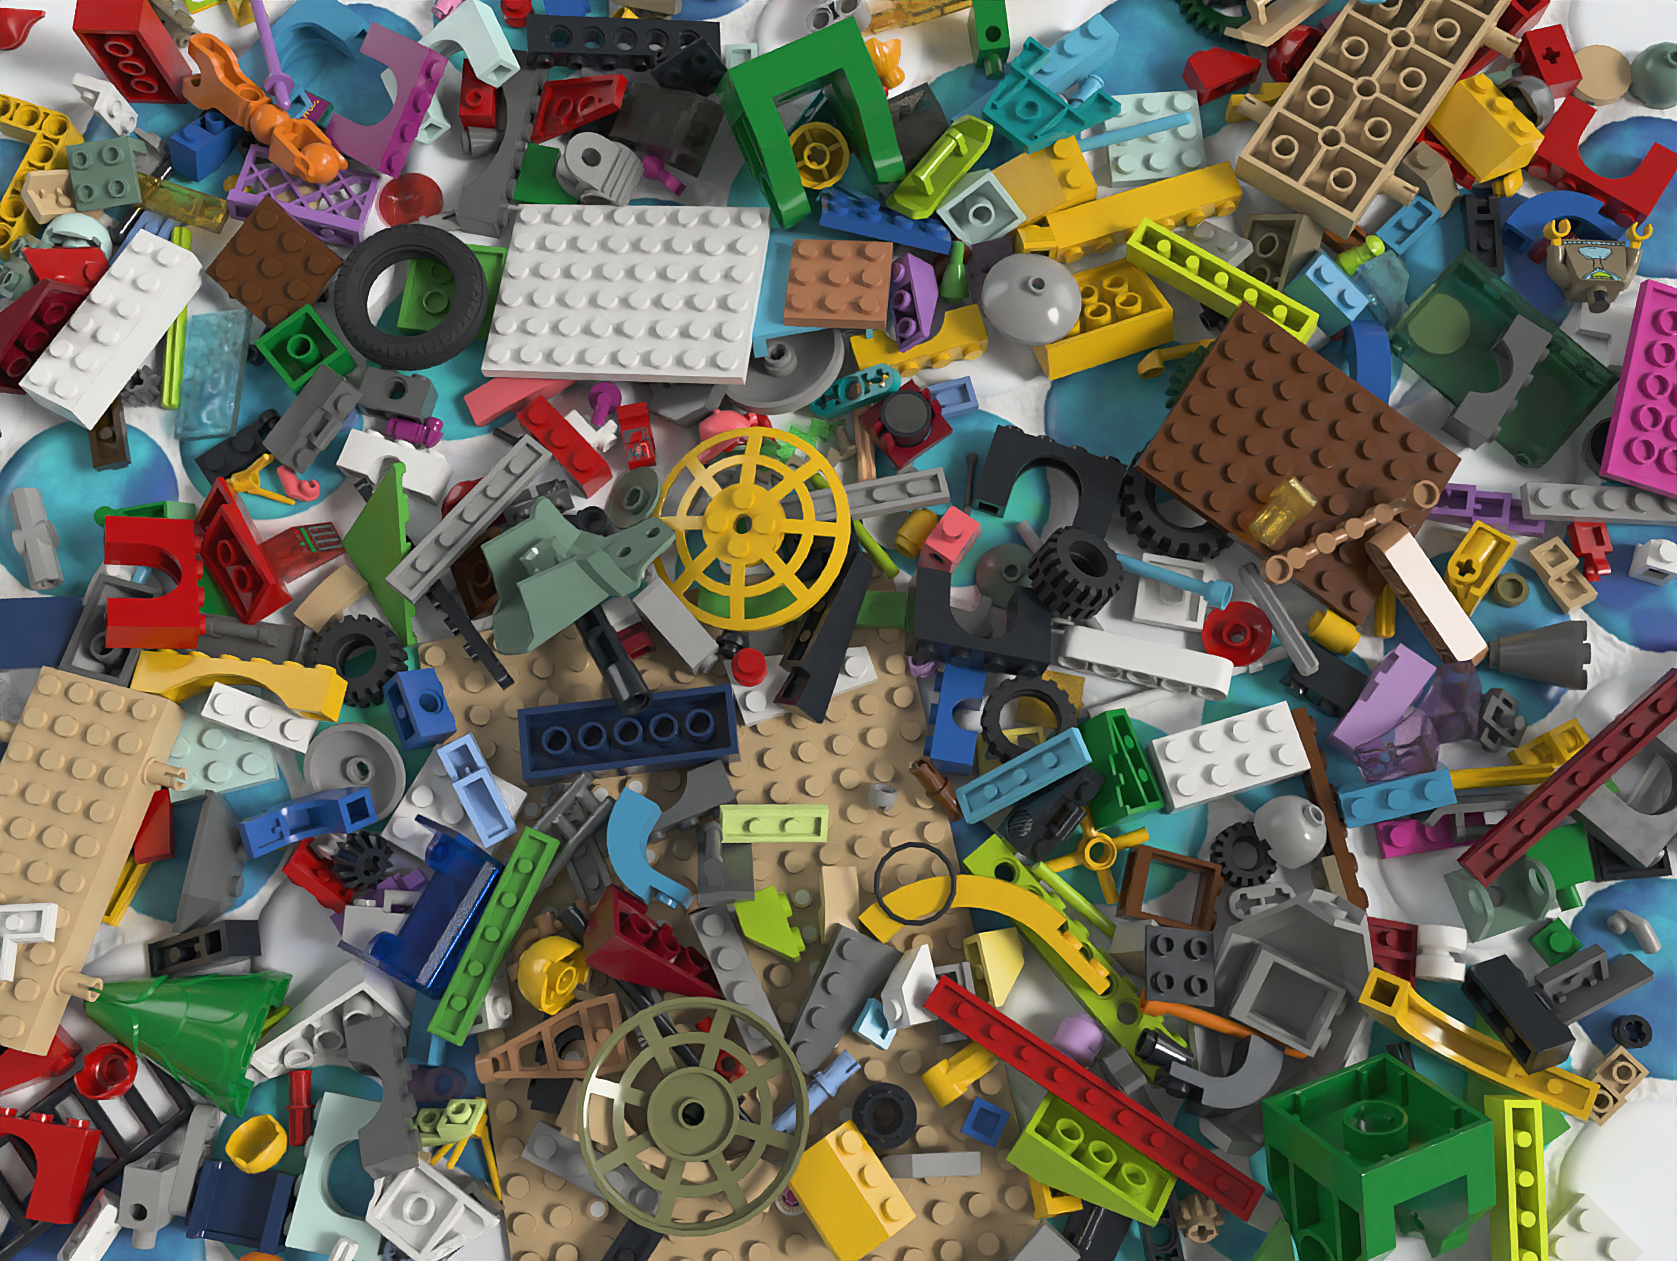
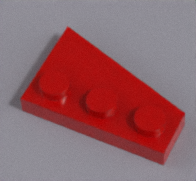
M621 73L545 81L530 139L539 145L620 110L628 80Z

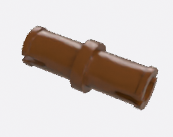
M922 756L916 759L911 764L912 767L909 768V772L925 788L927 798L932 802H936L946 813L950 821L956 822L962 819L964 815L952 789L953 784L946 776L942 777L931 764L928 757Z

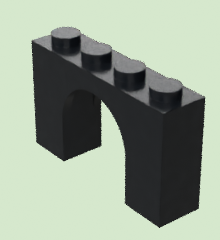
M997 425L973 496L971 509L1003 518L1013 487L1019 477L1034 468H1054L1066 474L1073 481L1078 492V507L1072 526L1075 529L1082 527L1087 532L1091 531L1097 534L1098 538L1104 540L1128 465L1122 464L1119 459L1112 456L1104 455L1100 457L1090 454L1081 446L1071 445L1068 447L1058 444L1049 436L1038 435L1036 437L1024 433L1017 426L1006 425L1004 427Z
M920 566L916 568L908 585L904 655L916 657L921 661L933 660L949 663L959 668L971 667L982 669L991 674L1003 673L1031 678L1044 674L1051 663V609L1048 608L1049 605L1046 602H1042L1038 598L1039 594L1037 591H1034L1033 588L1018 586L1007 603V634L996 639H984L965 631L952 615L950 608L951 572Z

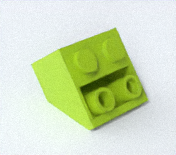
M771 885L756 891L755 901L733 904L744 935L749 943L793 963L802 961L799 952L806 949L798 927L790 928L787 918L793 916L785 891L777 893L775 886Z

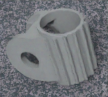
M583 132L575 135L567 144L565 152L557 163L556 177L562 189L580 200L583 205H617V207H623L628 205L644 172V168H642L644 164L641 163L633 151L623 144L610 141L597 133Z

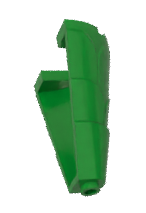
M277 970L225 975L210 973L172 978L169 975L105 981L103 982L102 990L92 987L88 989L100 993V996L94 1002L83 999L82 1007L85 1009L88 1019L130 1049L135 1055L140 1058L146 1057L178 1083L185 1084L226 1115H233L242 1119L255 1083L245 1077L269 1009H279L282 1007L293 975Z

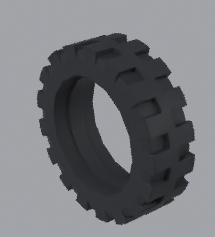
M1016 675L1015 679L1010 680L1008 678L1002 681L1000 686L995 687L990 693L981 715V735L983 741H986L989 745L987 748L993 756L996 754L1000 758L999 762L1002 764L1031 750L1021 748L1010 742L1002 732L999 723L1000 712L1004 705L1012 699L1025 696L1033 697L1046 703L1054 712L1057 720V733L1055 736L1071 727L1077 728L1074 703L1070 704L1068 700L1069 694L1064 689L1061 691L1055 681L1051 679L1049 681L1043 680L1041 675L1033 678Z

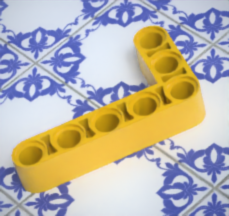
M0 94V131L9 137L31 144L0 202V259L6 263L12 255L9 251L13 242L18 237H23L25 233L36 237L42 224L37 223L20 195L27 173L38 170L69 169L65 146L84 143V137L68 116L63 113Z

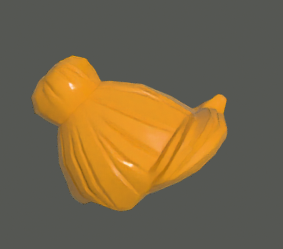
M876 38L867 40L865 45L881 84L885 85L888 91L901 85L905 80V73L898 66L901 56V40L890 39L886 42H880Z

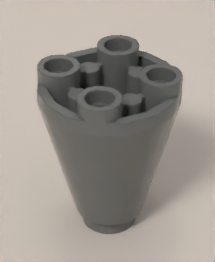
M1569 620L1498 637L1497 641L1489 640L1488 667L1497 668V671L1568 690H1587V670H1583V664L1591 663V644L1583 643V641L1587 640V621Z

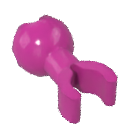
M650 154L641 160V163L644 164L642 168H644L643 176L649 180L658 179L678 197L687 187L665 169L664 161L660 156Z

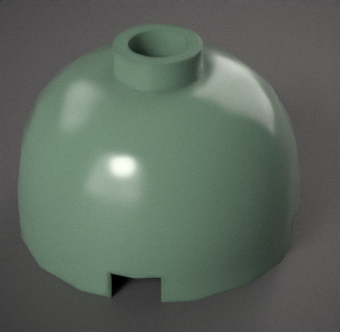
M1662 42L1650 45L1638 54L1630 65L1632 83L1628 91L1634 99L1638 96L1641 100L1645 101L1644 106L1650 109L1664 110L1675 107L1677 105V43Z

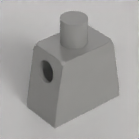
M154 1152L125 1166L118 1224L121 1227L134 1229L131 1240L132 1247L137 1249L154 1248L157 1231L175 1221L177 1215L169 1213L168 1205L180 1156Z

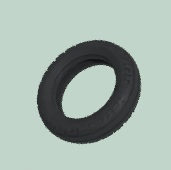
M426 224L395 225L367 237L346 258L339 271L334 290L336 318L349 343L370 361L390 369L402 371H418L436 367L460 354L479 332L488 305L487 281L484 270L476 255L463 241L453 234ZM414 258L432 260L446 267L454 276L456 296L450 312L435 328L420 335L401 337L385 333L371 323L367 309L368 295L377 277L388 267L400 261Z

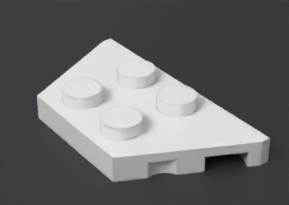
M419 1156L418 1167L375 1180V1193L369 1202L365 1221L414 1261H438L497 1226L500 1222V1219Z

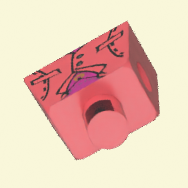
M951 505L926 539L917 566L951 572L952 575L981 535L980 523ZM935 553L941 557L943 562L936 560L933 554Z

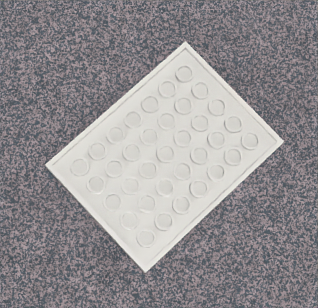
M519 204L481 371L485 377L745 385L752 345V332L759 302L773 216L771 208Z

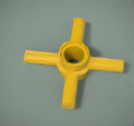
M1088 804L1085 808L1082 807L1087 812V815L1080 823L1084 836L1077 845V851L1044 863L1055 873L1081 864L1090 870L1096 871L1107 905L1118 902L1119 894L1110 866L1114 863L1117 852L1149 841V835L1145 827L1114 838L1095 831ZM1101 842L1104 846L1103 855L1097 860H1091L1089 855L1091 846Z

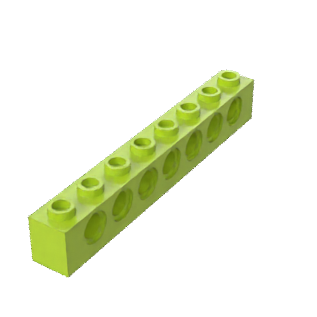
M994 833L965 858L960 866L967 874L995 878L994 870L996 867L1007 866L1013 872V881L1011 883L1039 895L1068 918L1060 926L1061 933L1063 934L1066 930H1069L1082 943L1083 947L1080 950L1084 953L1085 957L1089 961L1093 957L1097 958L1110 972L1106 977L1110 981L1109 992L1106 996L1097 995L1091 986L1034 930L1022 922L1002 914L1013 927L1017 928V932L1084 1010L1100 1023L1102 1030L1116 1047L1123 1046L1132 1061L1144 1074L1148 1084L1153 1089H1160L1161 1087L1153 1083L1156 1070L1161 1067L1142 1063L1141 1058L1135 1056L1134 1053L1136 1042L1143 1029L1149 1028L1153 1030L1158 1028L1185 1049L1189 1050V1046L1176 1032L1170 1034L1161 1024L1164 1021L1163 1016L1152 1017L1139 1012L1140 999L1136 995L1139 989L1126 975L1122 977L1118 975L1111 967L1115 964L1111 956L1102 947L1096 949L1087 939L1090 933L1085 926L1077 919L1074 921L1070 920L1063 912L1066 906L1053 891L1048 894L1039 884L1041 879L1031 871L1032 866L1029 864L1023 866L1015 857L1018 851L1004 837L1000 839ZM1121 1004L1130 1006L1134 1012V1019L1129 1025L1121 1023L1117 1018V1009Z

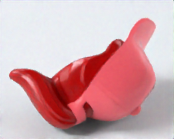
M715 409L713 414L699 424L700 440L703 442L719 433L737 428L773 427L767 415H759L753 412H747L742 415L734 410ZM748 436L725 440L707 449L697 458L703 465L709 463L720 452H730L736 446L747 445ZM763 436L762 443L766 447H776V451L781 449L775 438Z

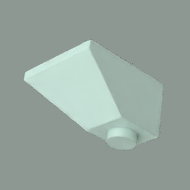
M989 168L966 173L936 208V212L952 232L970 248L974 258L1027 220L1026 215Z

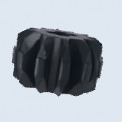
M360 830L358 834L354 832L347 834L345 843L336 842L339 851L337 854L330 856L332 861L336 862L330 871L337 877L336 881L339 882V885L364 893L366 889L376 890L378 880H387L384 874L386 869L394 867L391 861L388 860L394 853L387 846L388 841L378 834L374 835V833L368 830Z

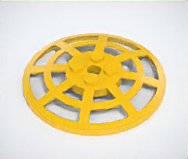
M758 426L737 428L719 433L701 442L676 464L661 486L659 500L652 512V517H658L673 531L675 530L677 551L686 569L672 583L665 571L660 555L653 560V564L663 582L689 612L703 623L722 630L738 632H758L788 623L801 616L822 598L838 576L846 557L851 534V513L847 494L840 477L820 452L811 444L791 433ZM748 436L745 454L724 458L707 469L697 458L707 449L725 440ZM763 436L790 443L803 451L811 460L793 471L790 467L776 459L759 455ZM742 465L740 483L722 489L712 477L727 468ZM757 465L773 469L785 477L769 491L754 484ZM687 467L695 477V480L683 495L677 515L661 517L662 508L669 490L680 473ZM820 470L826 477L833 493L836 507V523L815 521L813 501L807 487L803 483ZM703 487L712 498L705 510L704 516H687L692 499L697 491ZM794 489L802 505L803 520L786 519L784 509L779 502ZM743 517H750L752 520L750 530L745 534H738L736 530L738 521ZM685 530H702L703 538L707 545L694 560H692L687 548ZM785 533L802 534L796 552L786 565L776 554L784 540ZM814 535L835 537L833 550L826 567L817 581L808 590L795 573L806 559ZM716 557L731 566L730 586L716 582L703 573ZM765 562L775 573L773 577L761 583L745 586V568L758 566ZM696 580L708 590L730 597V618L718 617L701 610L690 603L683 596V593ZM784 584L798 599L788 607L773 614L755 619H744V598L766 594Z

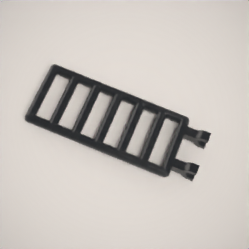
M146 1057L144 1059L171 1096L179 1111L161 1124L133 1083L123 1097L148 1135L131 1148L127 1145L98 1100H89L78 1093L74 1082V1075L19 1116L28 1118L30 1112L54 1115L52 1122L65 1124L55 1107L74 1094L98 1130H102V1137L117 1159L99 1173L94 1165L92 1166L83 1203L122 1174L126 1165L144 1157L190 1120L196 1105L182 1084L178 1083ZM14 1134L0 1138V1148L10 1142L33 1178L36 1179L37 1161L31 1146L24 1139ZM0 1170V1201L21 1232L3 1247L0 1244V1261H9L56 1225V1223L38 1220L34 1222L32 1219H26L27 1210Z

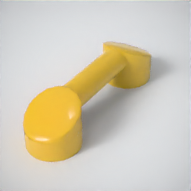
M1202 339L1198 342L1153 350L1137 366L1140 379H1151L1160 376L1165 372L1163 362L1185 358L1190 351L1194 353L1200 345H1203L1206 349L1215 340Z

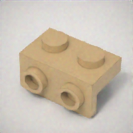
M70 169L38 170L27 173L20 195L38 224L50 223L56 217L66 213H81L91 216L95 220L101 219L103 209L88 212H79L77 210Z

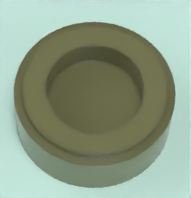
M1513 572L1502 574L1491 586L1493 600L1504 608L1519 606L1529 595V585L1525 578Z

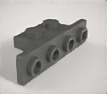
M1596 943L1574 953L1571 957L1544 969L1541 973L1534 976L1535 985H1540L1563 1012L1564 1015L1560 1020L1567 1026L1654 980V972L1633 954L1628 953L1607 964L1606 951Z

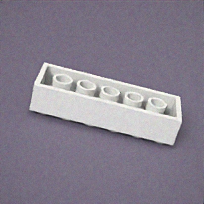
M140 229L20 381L19 385L39 405L91 431L136 372L137 368H139L207 279L206 270L193 252L144 229Z

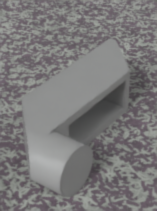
M980 1151L883 1154L878 1157L891 1178L981 1175Z

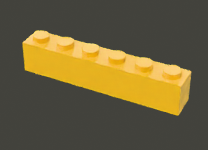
M1228 160L1045 216L1043 227L1050 226L1057 240L1054 260L1059 263L1064 261L1066 263H1073L1080 260L1084 255L1094 252L1097 254L1106 253L1114 246L1127 243L1145 217L1169 231H1173L1175 228L1184 225H1198L1205 219L1213 216H1228L1237 209L1243 192Z

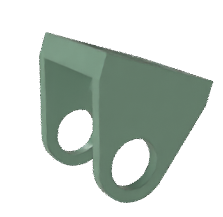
M1524 854L1486 888L1479 881L1471 878L1463 868L1443 875L1472 943L1544 919L1556 897L1554 881L1546 866L1540 860ZM1535 870L1538 872L1543 881L1545 892L1542 890L1537 881ZM1488 887L1495 888L1501 895V902L1497 907H1493L1490 896L1486 891Z

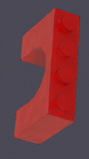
M1568 94L1553 115L1550 123L1544 129L1542 135L1545 138L1527 166L1521 169L1529 172L1532 177L1552 185L1559 191L1578 192L1603 202L1604 205L1598 212L1625 228H1629L1632 224L1638 222L1637 230L1650 215L1677 170V153L1654 142L1640 159L1631 175L1618 179L1597 175L1584 164L1578 148L1580 137L1597 109Z
M105 516L103 536L104 565H132L156 568L169 575L177 585L170 593L157 598L107 597L105 648L197 649L199 635H205L206 615L199 614V608L204 607V587H198L197 580L202 581L203 561L196 560V554L201 552V534L194 532V520Z
M0 1106V1138L9 1134L21 1137L31 1146L37 1161L36 1179L25 1218L56 1224L78 1223L102 1130L89 1128L90 1121L66 1118L65 1124L52 1122L54 1116L52 1114L30 1112L29 1117L25 1118L16 1116V1108Z

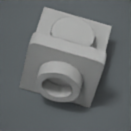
M136 127L133 131L139 140L145 141L148 155L137 156V161L135 162L138 182L146 187L169 155L164 150L166 143L152 131L147 134L139 127Z

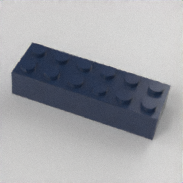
M724 684L651 693L653 700L650 706L643 712L633 716L622 715L613 698L517 709L523 780L530 787L573 782L583 770L591 774L594 779L701 767L721 759L722 764L741 762L732 685Z

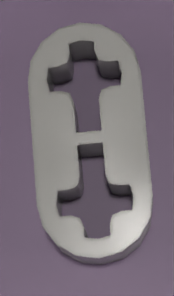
M1283 882L1244 887L1233 891L1227 897L1225 902L1226 911L1232 919L1241 922L1278 905L1277 903L1265 904L1264 898L1275 895V890H1278L1279 895H1285L1287 900L1296 897V894L1288 884ZM1240 895H1243L1244 901H1257V906L1247 909V915H1244L1242 909L1235 908V903L1240 900Z

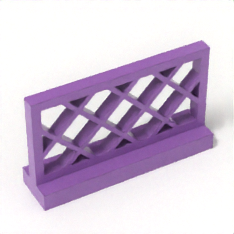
M254 144L250 145L234 189H230L227 197L231 219L245 222L267 195L271 196L321 241L354 249L364 240L363 233L380 184V176L349 168L339 170L336 176L338 182L324 188L321 184H314L317 191L302 196L297 187L307 183V181L300 177L291 180L286 171L276 164L258 171L254 165L256 157L269 159V148ZM280 173L285 183L270 188L264 179ZM255 182H259L264 189L263 192L256 195L244 192L246 186ZM358 182L370 185L368 191L357 196L349 187ZM291 189L297 199L287 203L279 201L276 195ZM344 189L350 199L335 205L329 195ZM324 198L329 208L319 211L311 209L308 204ZM356 206L360 212L359 219L343 217L341 211Z

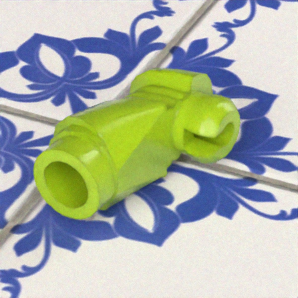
M1367 236L1366 242L1360 246L1355 245L1336 255L1337 257L1334 262L1348 276H1352L1367 265L1370 259L1383 255L1385 247L1383 241L1378 236Z

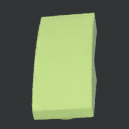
M450 1099L446 1109L421 1108L413 1126L420 1133L422 1147L447 1145L473 1135L486 1107L485 1100Z

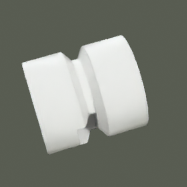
M1419 925L1417 947L1422 950V954L1416 956L1415 977L1434 982L1465 983L1466 962L1460 958V954L1466 952L1467 930L1444 925Z

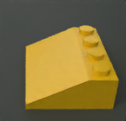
M1127 257L1073 274L1072 276L1077 282L1081 293V311L1077 322L1072 330L1060 340L1047 345L1032 346L1038 363L1048 379L1052 381L1174 341L1173 308L1146 272L1128 262Z

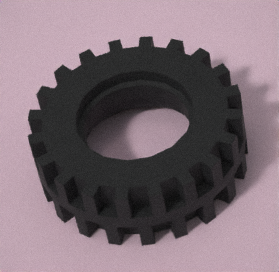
M1148 441L1141 452L1138 451L1134 456L1123 479V485L1119 493V499H1122V506L1119 511L1121 518L1126 517L1128 522L1125 528L1129 535L1135 533L1140 539L1137 545L1142 550L1146 546L1156 551L1154 555H1165L1200 563L1203 558L1210 556L1212 560L1218 557L1225 548L1229 549L1235 542L1233 539L1209 522L1192 528L1179 527L1167 521L1159 513L1154 501L1157 485L1133 469L1150 441Z

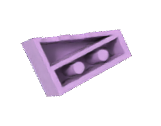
M1400 643L1378 662L1349 711L1338 720L1324 742L1358 766L1369 759L1374 762L1386 746L1382 743L1389 732L1393 734L1405 718L1402 716L1403 713L1418 700L1423 692V686L1437 668Z

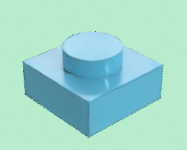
M868 998L852 1029V1032L879 1050L888 1049L897 1031H889L888 1022L883 1013V1003L875 998Z

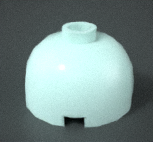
M66 213L56 217L49 223L41 238L42 241L53 247H98L102 250L108 263L111 260L113 243L108 230L99 221L85 214Z

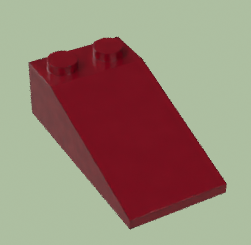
M44 278L0 312L1 393L27 394L19 385L20 381L93 288Z

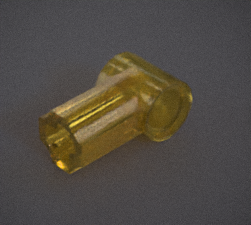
M1294 475L1287 477L1273 490L1270 495L1271 500L1248 525L1250 534L1258 542L1268 547L1273 546L1294 522L1302 519L1318 502V499Z

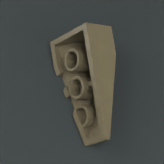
M1249 214L1243 238L1251 241L1254 252L1244 259V272L1289 297L1283 289L1319 250L1325 228L1305 214Z

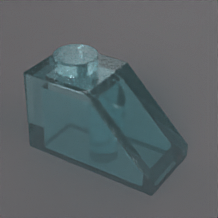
M1391 249L1358 266L1351 277L1355 284L1367 295L1369 302L1366 307L1374 319L1379 320L1384 325L1387 332L1393 328L1400 318L1409 280L1405 263L1400 258H1397Z

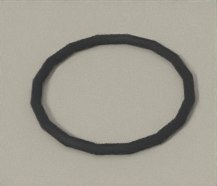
M907 842L893 847L881 858L874 873V892L879 906L891 919L904 925L923 926L937 921L949 910L956 895L957 877L951 861L941 850L923 842ZM909 847L925 848L937 854L946 864L951 877V893L945 906L934 916L923 920H906L894 914L884 903L879 890L880 873L885 862L896 852Z

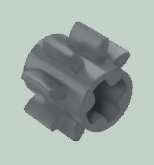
M144 365L142 369L137 368L119 394L124 399H128V402L135 408L140 403L151 407L152 402L161 397L158 385L162 383V379L157 374H153V371L147 365Z

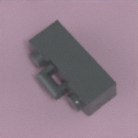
M322 363L262 444L281 463L303 475L306 469L314 462L319 452L327 448L343 427L344 423L342 421L354 410L363 393L344 376Z

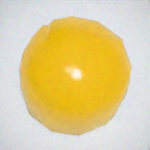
M262 1114L242 1123L230 1135L225 1151L235 1166L247 1174H256L266 1171L278 1163L286 1152L288 1136L282 1125L272 1115Z

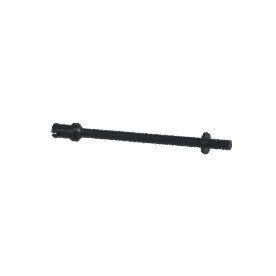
M572 903L556 919L561 922L577 943L582 946L580 948L582 950L584 948L583 934L589 921L577 908L576 904ZM613 978L640 1011L655 1005L638 984ZM663 1014L653 1018L663 1038L678 1034L677 1030ZM688 1044L671 1047L687 1067L699 1066L701 1059ZM742 1094L737 1097L739 1119L754 1123L740 1106L746 1099Z

